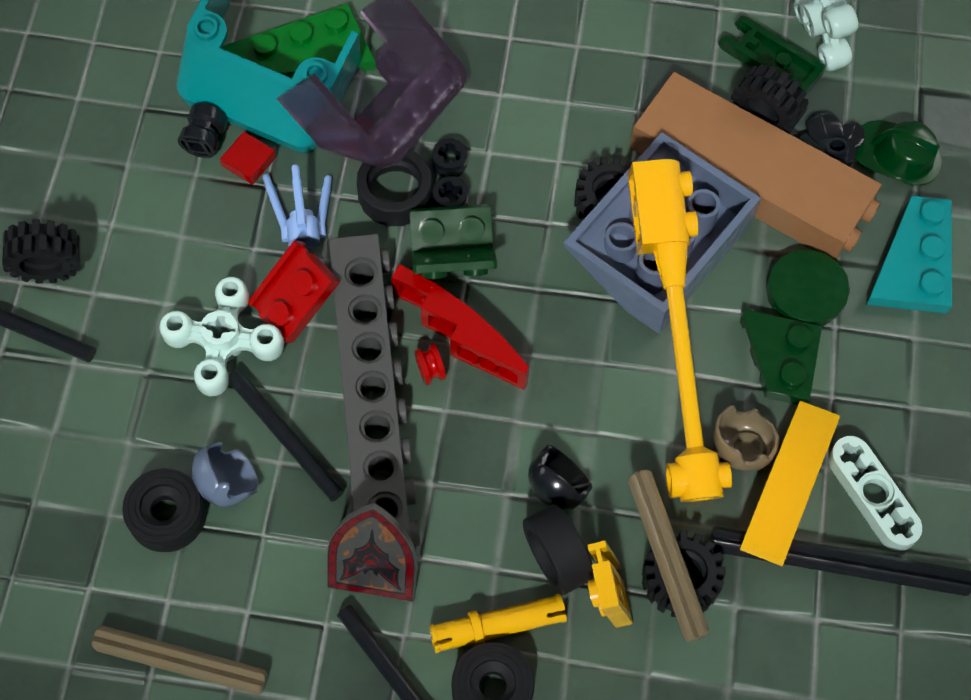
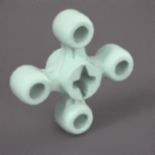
M794 0L796 17L804 25L808 35L811 38L822 35L823 43L818 47V57L820 62L826 65L825 70L834 71L849 65L852 61V52L847 40L843 37L855 33L858 29V18L853 7L847 4L846 0Z
M236 277L224 278L217 284L215 298L218 303V310L207 314L202 322L192 320L186 313L181 311H171L164 315L160 321V333L163 340L169 346L183 348L190 343H196L206 350L204 361H201L194 370V381L198 390L207 396H218L227 389L229 375L226 370V363L235 359L241 351L252 352L258 359L263 361H273L284 350L283 336L274 325L262 324L255 329H247L239 324L238 315L248 305L249 292L245 283ZM211 376H216L213 379L207 380Z

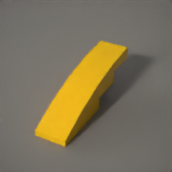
M802 401L799 402L740 550L783 566L840 415Z

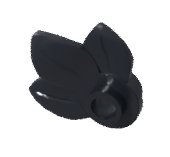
M827 112L812 113L808 117L807 132L792 135L849 167L856 160L857 149L865 142V131L858 122L842 125L837 117Z

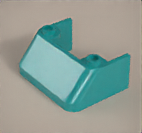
M200 0L187 25L176 86L182 101L190 107L196 103H204L216 107L227 116L228 123L296 152L306 153L317 148L362 61L359 33L351 30L335 64L322 58H309L298 66L293 77L290 78L222 49L228 36L226 23L223 18L230 7L229 0Z

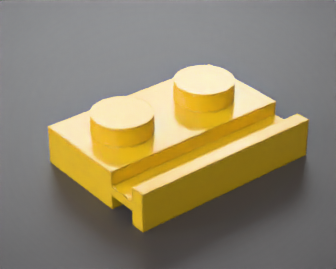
M606 541L588 544V550L597 562L592 564L594 579L588 580L589 594L594 608L598 607L601 616H607L616 628L633 624L625 584L617 572V569H621L619 560Z

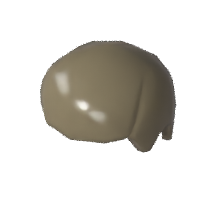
M732 405L717 416L712 441L715 451L722 462H729L730 467L736 470L754 471L761 470L769 465L776 457L779 435L773 423L760 415L757 409L739 412Z

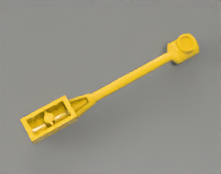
M661 159L632 162L627 178L637 255L654 253L660 279L667 293L686 449L675 458V463L666 464L668 494L670 498L680 497V502H698L723 498V488L732 487V472L729 462H719L718 453L704 447L683 291L686 281L688 246H690L689 237L698 236L697 214L695 211L686 212L684 197L692 196L693 194L692 175L690 171L681 172L680 162L677 160Z

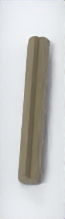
M650 470L635 472L630 475L628 483L682 635L687 642L700 640L707 636L709 628L653 474Z
M103 625L96 629L91 646L97 652L255 695L262 694L268 679L267 671L259 667Z

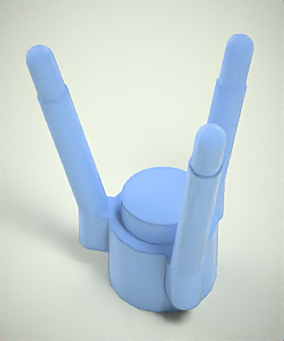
M297 164L292 165L295 210L289 214V219L287 220L271 177L265 173L262 178L281 228L282 242H288V246H290L293 241H303L306 244L305 248L307 250L317 247L320 244V238L326 237L325 222L332 177L326 175L324 178L316 218L313 211L304 208L300 168Z

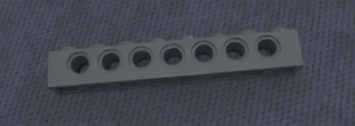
M378 234L329 239L332 273L340 281L334 290L354 511L372 503H376L383 509L395 510L398 513L395 519L405 529L414 547L420 546L418 520H409L407 505L416 504L413 478L404 479L403 464H411L409 438L400 439L399 424H407L404 398L396 399L395 385H403L400 360H392L390 347H398L399 345L396 322H388L386 310L395 309L392 285H384L383 273H391L388 248L380 249ZM361 278H367L372 280L366 285H357L354 283L356 280ZM366 314L373 315L376 317L374 320L367 323H363L357 320L359 317ZM366 352L380 354L378 358L372 361L360 358ZM377 389L384 392V395L376 400L364 397L370 390ZM376 428H382L389 432L386 437L379 440H374L367 436L370 431ZM379 468H387L393 472L390 478L383 481L375 480L371 477L372 473Z

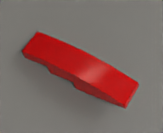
M401 264L398 265L391 277L393 295L420 308L422 326L450 338V356L525 390L528 384L529 366L498 331L471 307L429 279L422 278L419 274H414L412 270Z

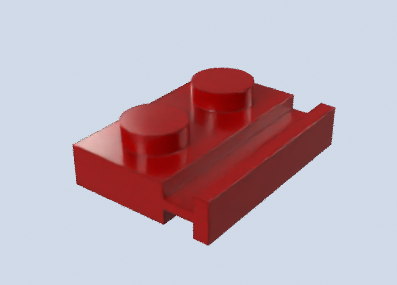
M303 241L292 242L248 301L250 307H255L258 310L259 317L266 324L274 325L280 330L284 343H293L340 283L338 278L322 261L305 248L306 244Z

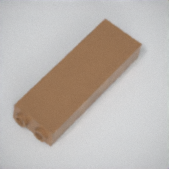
M676 72L672 73L633 126L630 143L631 149L643 154L660 133L663 132L759 196L761 200L755 215L756 219L814 251L827 254L835 261H837L843 250L848 252L853 250L863 232L857 229L862 220L870 223L881 204L880 201L875 199L882 186L881 183Z

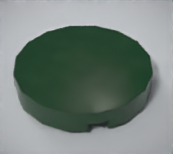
M795 250L782 256L772 267L766 291L768 302L773 310L775 307L782 314V318L824 326L830 323L832 319L838 317L844 310L850 293L848 276L841 265L827 254L814 250Z

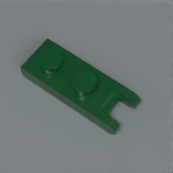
M740 16L735 22L736 28L744 33L738 41L727 35H724L718 41V45L723 51L750 68L766 65L768 70L771 66L777 67L779 74H782L783 71L790 74L787 79L790 81L796 79L800 83L797 89H804L806 95L823 76L826 65L746 16Z

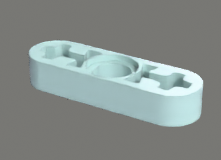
M846 436L839 439L829 453L828 463L830 469L882 544L888 549L897 552L910 549L922 534L920 518L865 441L855 436ZM844 451L848 455L853 453L858 455L859 458L855 465L851 461L844 463L841 460ZM866 469L870 471L864 474L858 482L854 480L858 472L862 475ZM874 483L881 486L885 491L886 500L879 504L867 500L863 493L864 485ZM891 505H894L895 509L890 515L887 513L883 518L879 516ZM895 523L898 526L905 524L909 530L905 536L902 533L894 535L891 532V528Z

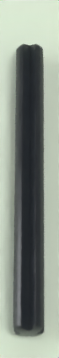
M719 526L712 529L710 541L715 544L714 552L767 561L740 550L747 531ZM794 539L784 561L785 565L961 596H968L971 593L970 570Z

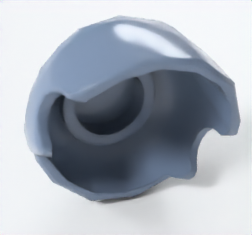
M217 442L203 447L195 454L192 461V480L206 501L226 508L234 506L258 492V478L254 467L242 451L236 449L224 452L220 450L223 443Z

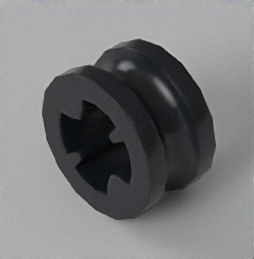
M446 138L435 144L432 150L434 171L441 177H459L467 168V149L465 145L453 138ZM446 154L455 155L453 163L444 162V158H447Z
M454 176L439 179L433 188L434 207L468 205V187L466 183ZM452 191V194L457 196V200L450 202L448 197H445V193Z

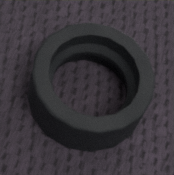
M387 147L372 153L363 161L357 172L358 200L364 213L374 222L385 226H405L410 224L409 209L429 208L432 202V173L427 162L416 152L403 147ZM391 171L404 172L412 175L417 180L418 191L410 199L403 202L387 203L373 195L372 183L382 174Z
M552 504L523 519V529L530 549L545 577L559 594L565 595L588 583V580L593 579L592 562L585 545L568 516L558 505Z

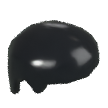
M547 445L530 463L528 478L535 495L549 506L553 504L558 505L562 510H573L586 499L592 489V483L571 459L553 445Z

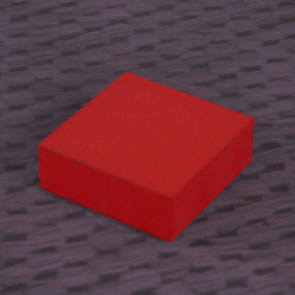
M243 131L220 158V163L222 167L253 185L275 160L276 153L274 149Z

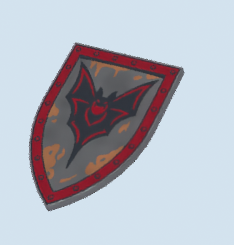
M376 503L361 507L346 516L336 526L328 543L327 588L414 602L417 555L405 529L394 517Z

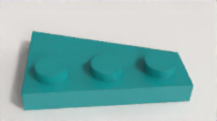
M911 196L866 305L948 314L952 308V200Z

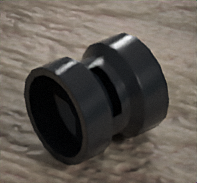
M196 103L192 105L187 116L189 124L183 127L177 141L186 152L201 158H211L215 155L219 145L217 137L224 133L228 118L216 107L204 103Z

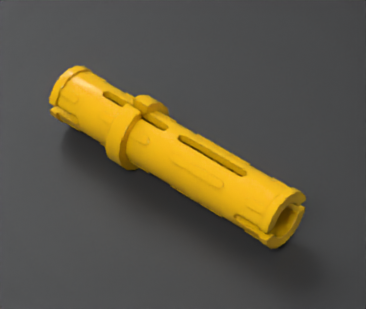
M555 594L551 597L478 614L477 610L467 612V617L435 625L430 624L429 633L432 635L430 637L435 654L441 651L473 643L475 646L484 644L486 640L560 622L564 623L567 621L566 613H562L565 610L561 595Z

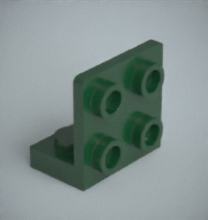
M490 204L409 209L414 274L422 273V278L425 279L444 278L447 276V272L463 271L466 276H482L489 273L488 269L497 268V258L493 248Z

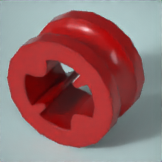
M435 344L429 345V349L425 352L420 349L414 350L415 360L425 385L431 384L433 378H439L440 381L446 379L445 368Z

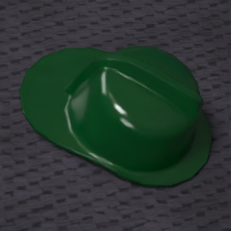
M877 120L861 125L865 131V142L857 149L856 160L865 168L912 186L928 184L934 181L941 172L942 158L939 150L940 145L937 143L936 136L932 130L923 123L904 121L896 124Z

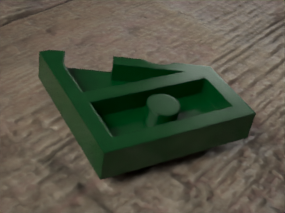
M743 309L740 323L742 328L746 329L751 344L750 354L754 365L760 371L759 381L765 398L796 405L800 401L809 403L822 326Z

